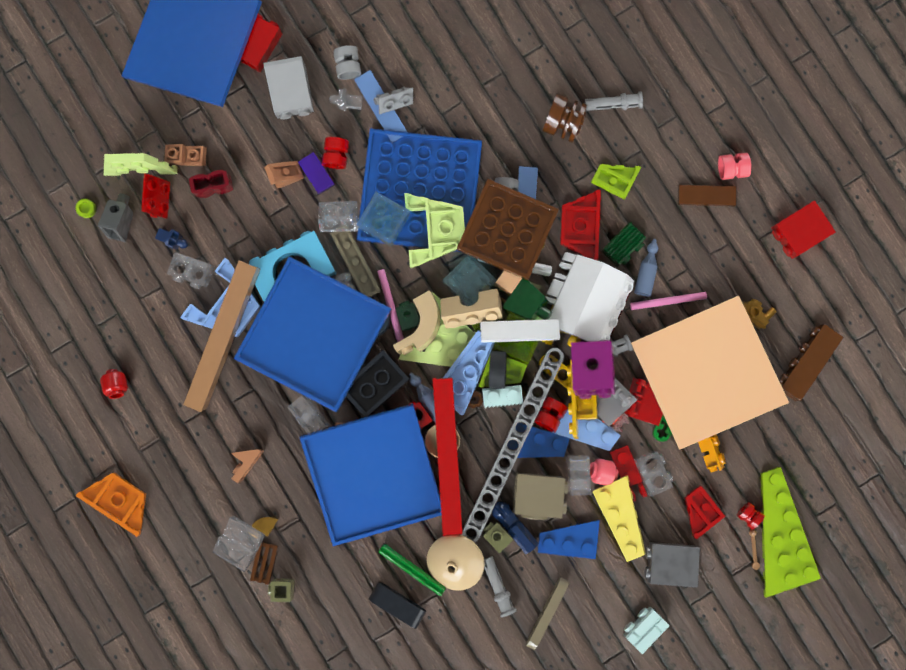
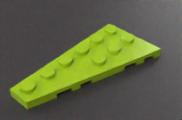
M781 467L760 473L763 509L761 511L765 515L762 528V547L764 559L763 579L765 580L764 597L766 598L821 579Z

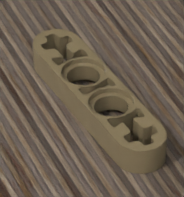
M561 577L557 580L525 646L533 650L537 648L568 588L569 581Z

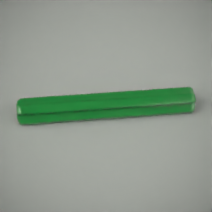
M382 545L379 550L381 555L437 595L441 596L446 588L433 577L388 545Z

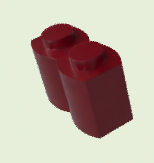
M216 170L208 175L197 174L189 178L191 192L198 198H207L215 193L225 194L233 190L231 176L224 170Z

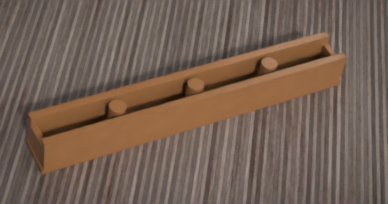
M240 260L238 261L183 404L184 406L199 412L207 409L261 270L260 268Z

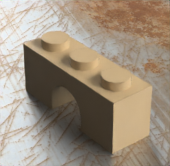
M498 289L478 292V301L471 306H464L460 296L440 299L441 318L445 328H456L458 326L503 319Z

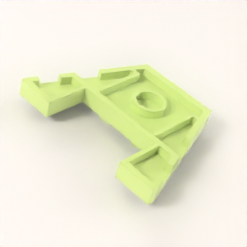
M145 153L104 154V176H120L132 170H136L137 173H148V170H156L161 175L178 174L177 166H169L168 162H158L157 158Z
M404 193L406 212L426 210L429 248L409 250L410 268L417 267L457 250V246L465 231L463 207Z
M432 292L438 303L441 316V300L435 293ZM441 318L438 333L424 352H420L413 347V351L405 355L402 353L399 359L451 367L475 333L467 325L446 329Z

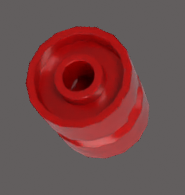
M326 137L324 142L326 153L323 154L322 166L331 169H346L347 156L345 154L349 150V141L339 137Z
M546 397L541 406L543 410L538 412L534 422L540 427L556 433L561 423L559 419L564 417L568 407L556 399Z

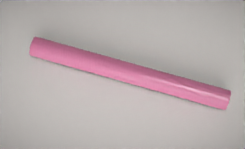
M385 269L377 272L386 304L392 309L389 315L398 343L404 337Z
M700 292L630 303L631 310L704 300L707 299V293Z

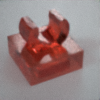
M623 413L608 427L622 433L623 430L620 427L624 423L629 424L627 420L629 416Z

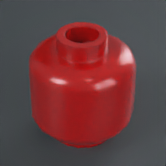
M117 369L107 370L106 374L100 378L102 392L110 399L121 398L128 390L125 374Z

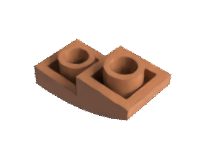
M183 144L165 145L164 162H168L170 165L206 166L207 148L205 146H185Z

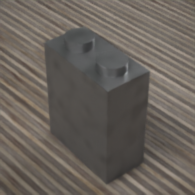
M649 542V547H646L648 567L645 566L644 571L647 582L658 585L698 587L700 547L695 545Z

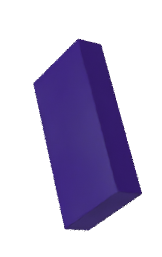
M314 152L298 161L318 194L335 185Z

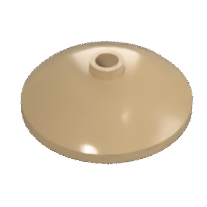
M446 535L438 538L431 545L427 554V566L430 574L437 582L451 590L471 588L480 580L484 572L485 563L480 548L471 539L462 535Z

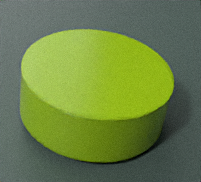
M84 198L77 202L75 209L79 216L91 218L95 215L96 205L93 201Z

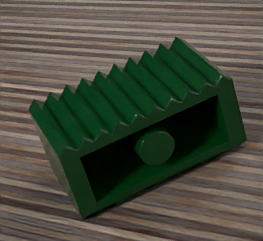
M629 222L601 252L617 267L620 264L624 266L632 258L630 254L634 250L638 252L645 245L643 241L646 237Z

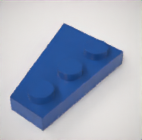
M517 423L515 428L518 432H524L527 425ZM531 427L517 458L564 457L570 438ZM510 440L507 443L508 448L511 450L516 449L519 445L516 440Z
M600 520L539 532L537 552L596 559Z

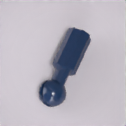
M503 501L495 504L492 510L493 517L501 523L523 552L528 554L535 549L539 543L513 513L510 506Z

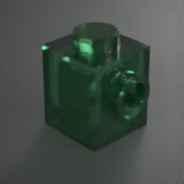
M405 301L398 304L399 307L395 309L403 332L417 328L420 320L414 302Z

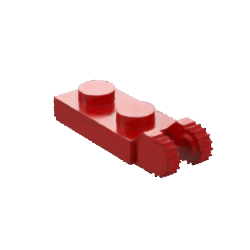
M628 445L609 452L612 461L616 465V469H618L619 478L628 475L629 485L637 484L643 498L646 497L647 493L642 484L643 480ZM630 487V490L632 491V494H633V502H634V501H636V496H635V494H634L632 488Z

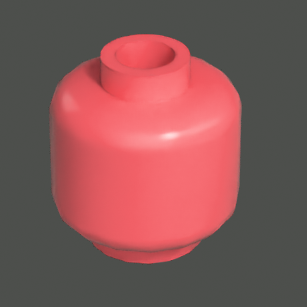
M596 459L589 465L588 476L593 483L610 485L613 481L617 480L618 469H616V465L612 461Z

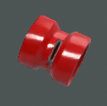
M750 502L746 503L737 513V517L740 520L746 521L747 526L752 530L765 517L762 512L756 511L754 505Z

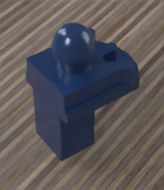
M159 228L155 237L156 240L165 243L171 249L178 250L179 246L180 248L188 247L187 240L182 239L183 236L173 229L168 232Z

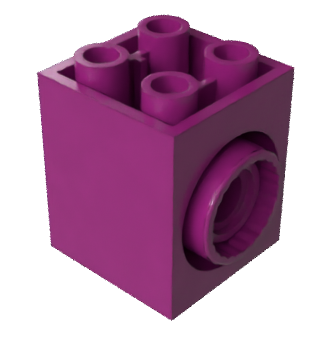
M612 342L571 343L572 382L575 395L579 396L580 399H590L591 395H599V398H610L612 394H615ZM592 364L598 365L596 369H589Z

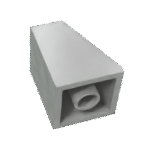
M301 56L263 63L274 114L277 118L284 120L291 118L293 115L307 116L310 112H314L307 69Z

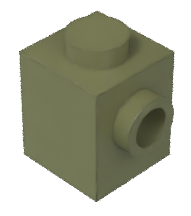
M497 521L494 524L490 522L483 529L485 531L483 537L498 553L503 551L513 541V538Z
M275 578L268 586V595L271 596L270 602H291L294 599V579Z

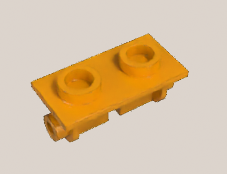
M715 434L699 441L701 452L709 451L710 453L703 456L706 468L710 472L717 471V467H719L720 471L725 468L726 460L724 454L719 451L718 446L720 443L717 435Z

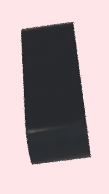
M382 582L377 583L368 598L372 603L414 629H417L427 612L424 608Z

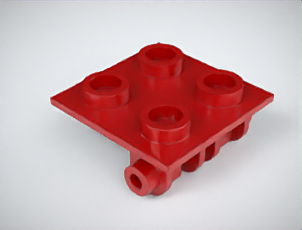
M144 173L141 211L150 214L151 218H168L169 181Z
M633 378L629 392L637 401L623 415L659 426L663 413L649 382Z

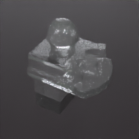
M344 88L339 89L338 96H330L329 101L333 104L337 103L339 109L347 111V108L362 110L363 97L349 95L347 89Z

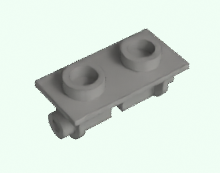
M402 87L401 89L391 91V94L376 95L374 103L379 105V114L413 104V88Z

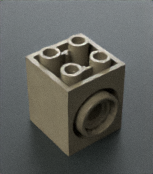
M516 472L513 513L521 515L522 518L548 520V517L562 518V515L566 514L567 509L564 494L568 493V482L561 476Z

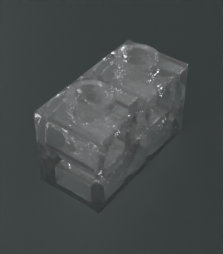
M357 201L319 202L318 223L320 232L358 231L359 212Z
M174 252L167 274L172 276L171 280L179 283L187 281L190 282L189 286L201 289V287L208 288L215 267L209 263ZM185 265V271L179 274L178 267ZM203 271V277L197 280L195 277L196 273Z
M652 451L634 459L649 496L652 497L673 488L672 482L674 481L669 471L666 472L664 467L666 462L661 453L658 454V451ZM650 458L655 461V466L652 469H648L646 466V462ZM658 476L663 479V484L660 487H656L654 484V480Z
M567 455L569 495H591L589 455Z

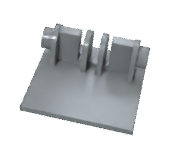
M615 378V394H612L610 398H599V395H597V415L610 426L637 399Z

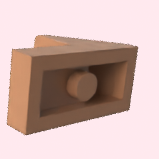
M298 161L272 163L264 167L270 184H275L277 188H282L304 178Z
M256 449L231 453L243 462L242 465L239 463L232 472L234 476L231 479L241 483L261 457L264 450Z

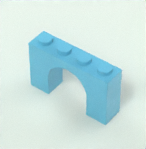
M306 231L300 235L301 238L295 241L293 239L283 243V247L270 249L266 252L267 255L261 258L255 257L249 261L250 265L261 269L255 286L263 301L266 300L276 281V269L279 263L289 256L305 258L311 268L329 277L337 274L315 231Z

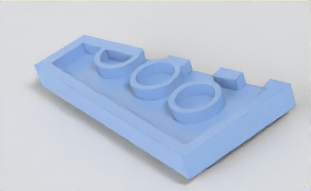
M481 330L476 332L443 377L453 378L454 409L460 415H464L495 344V342L481 343Z

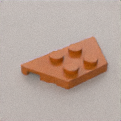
M111 473L104 477V479L97 481L76 494V497L136 537L140 536L146 493L118 474Z

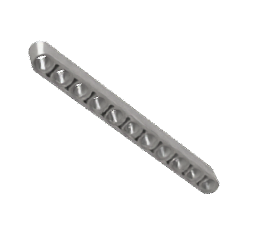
M550 348L546 352L466 521L462 536L471 539L474 543L479 539L562 364L564 356L558 348ZM552 351H557L560 354L557 362H551L549 359V354ZM543 369H549L552 373L551 377L547 380L541 378L540 374ZM539 386L543 389V394L540 397H535L532 394V390ZM528 404L535 407V412L531 415L524 412V407ZM524 422L527 425L526 430L518 432L515 428L517 423ZM510 440H516L519 445L516 449L511 450L508 448L507 443ZM501 458H508L510 460L509 466H500L499 460ZM492 476H500L502 482L498 485L491 482ZM485 493H490L493 495V500L485 502L482 496ZM476 511H483L485 517L479 520L475 518L474 513ZM469 528H473L477 534L474 537H469L466 531Z

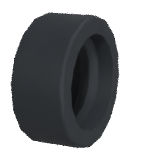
M491 351L489 388H505L506 352Z

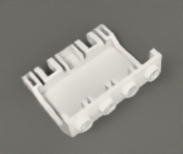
M565 252L562 258L564 262H560L559 267L569 272L567 276L556 273L554 276L556 279L552 280L546 295L550 296H545L548 304L554 305L551 310L552 315L548 320L559 319L560 331L574 335L587 342L610 341V335L618 323L619 314L624 309L627 296L633 289L634 280L627 274L603 262Z

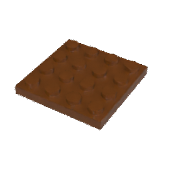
M487 179L457 246V250L525 280H529L559 209Z

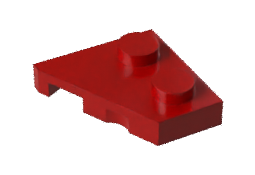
M701 485L684 497L694 539L697 540L725 518V515Z

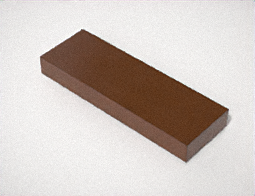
M679 185L678 205L735 206L736 186Z

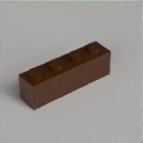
M825 324L818 327L815 326L809 333L810 339L800 346L799 355L790 361L788 365L789 370L778 379L785 395L794 401H801L844 338Z

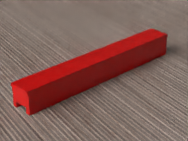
M433 378L443 536L463 534L453 378Z

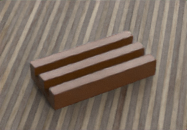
M264 542L258 543L250 581L270 584L278 545ZM265 547L259 577H256L262 548ZM271 548L273 549L271 560L268 568L266 579H264L263 575L266 567L269 549Z

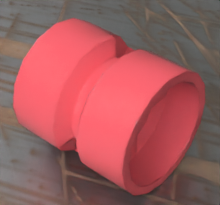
M747 152L736 153L734 157L731 154L720 155L718 158V171L721 180L733 179L735 176L737 178L749 177L751 174L749 154Z

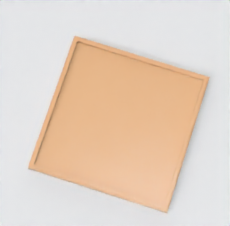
M739 296L631 343L679 450L789 403Z

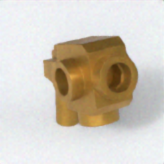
M751 299L748 302L742 301L753 326L757 329H765L769 320L777 313L773 307L766 313H763L762 303L756 299Z

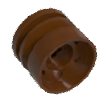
M557 93L542 132L554 136L558 129H562L561 139H564L566 132H570L568 141L573 143V140L580 133L585 120L587 104L583 103L580 111L575 110L578 101L575 100L571 108L567 107L568 97Z

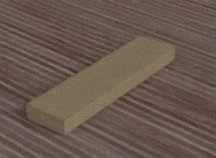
M345 225L331 232L330 234L360 293L370 298L381 293L348 226Z

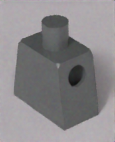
M119 193L117 201H107L98 227L109 239L122 242L127 240L133 212L128 206L130 200L128 195Z

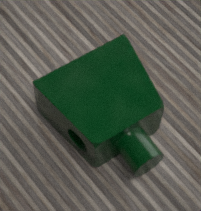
M523 278L503 305L507 312L524 320H536L537 317L548 320L552 315V311L545 307L548 303L547 298L528 280Z

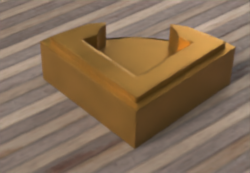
M263 517L255 521L251 527L268 537L279 519Z

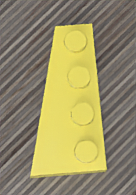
M628 475L613 481L610 485H604L592 491L627 562L646 553L637 521L638 516L633 503V494L630 490Z

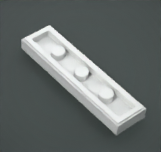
M559 319L489 321L480 323L481 343L560 340Z

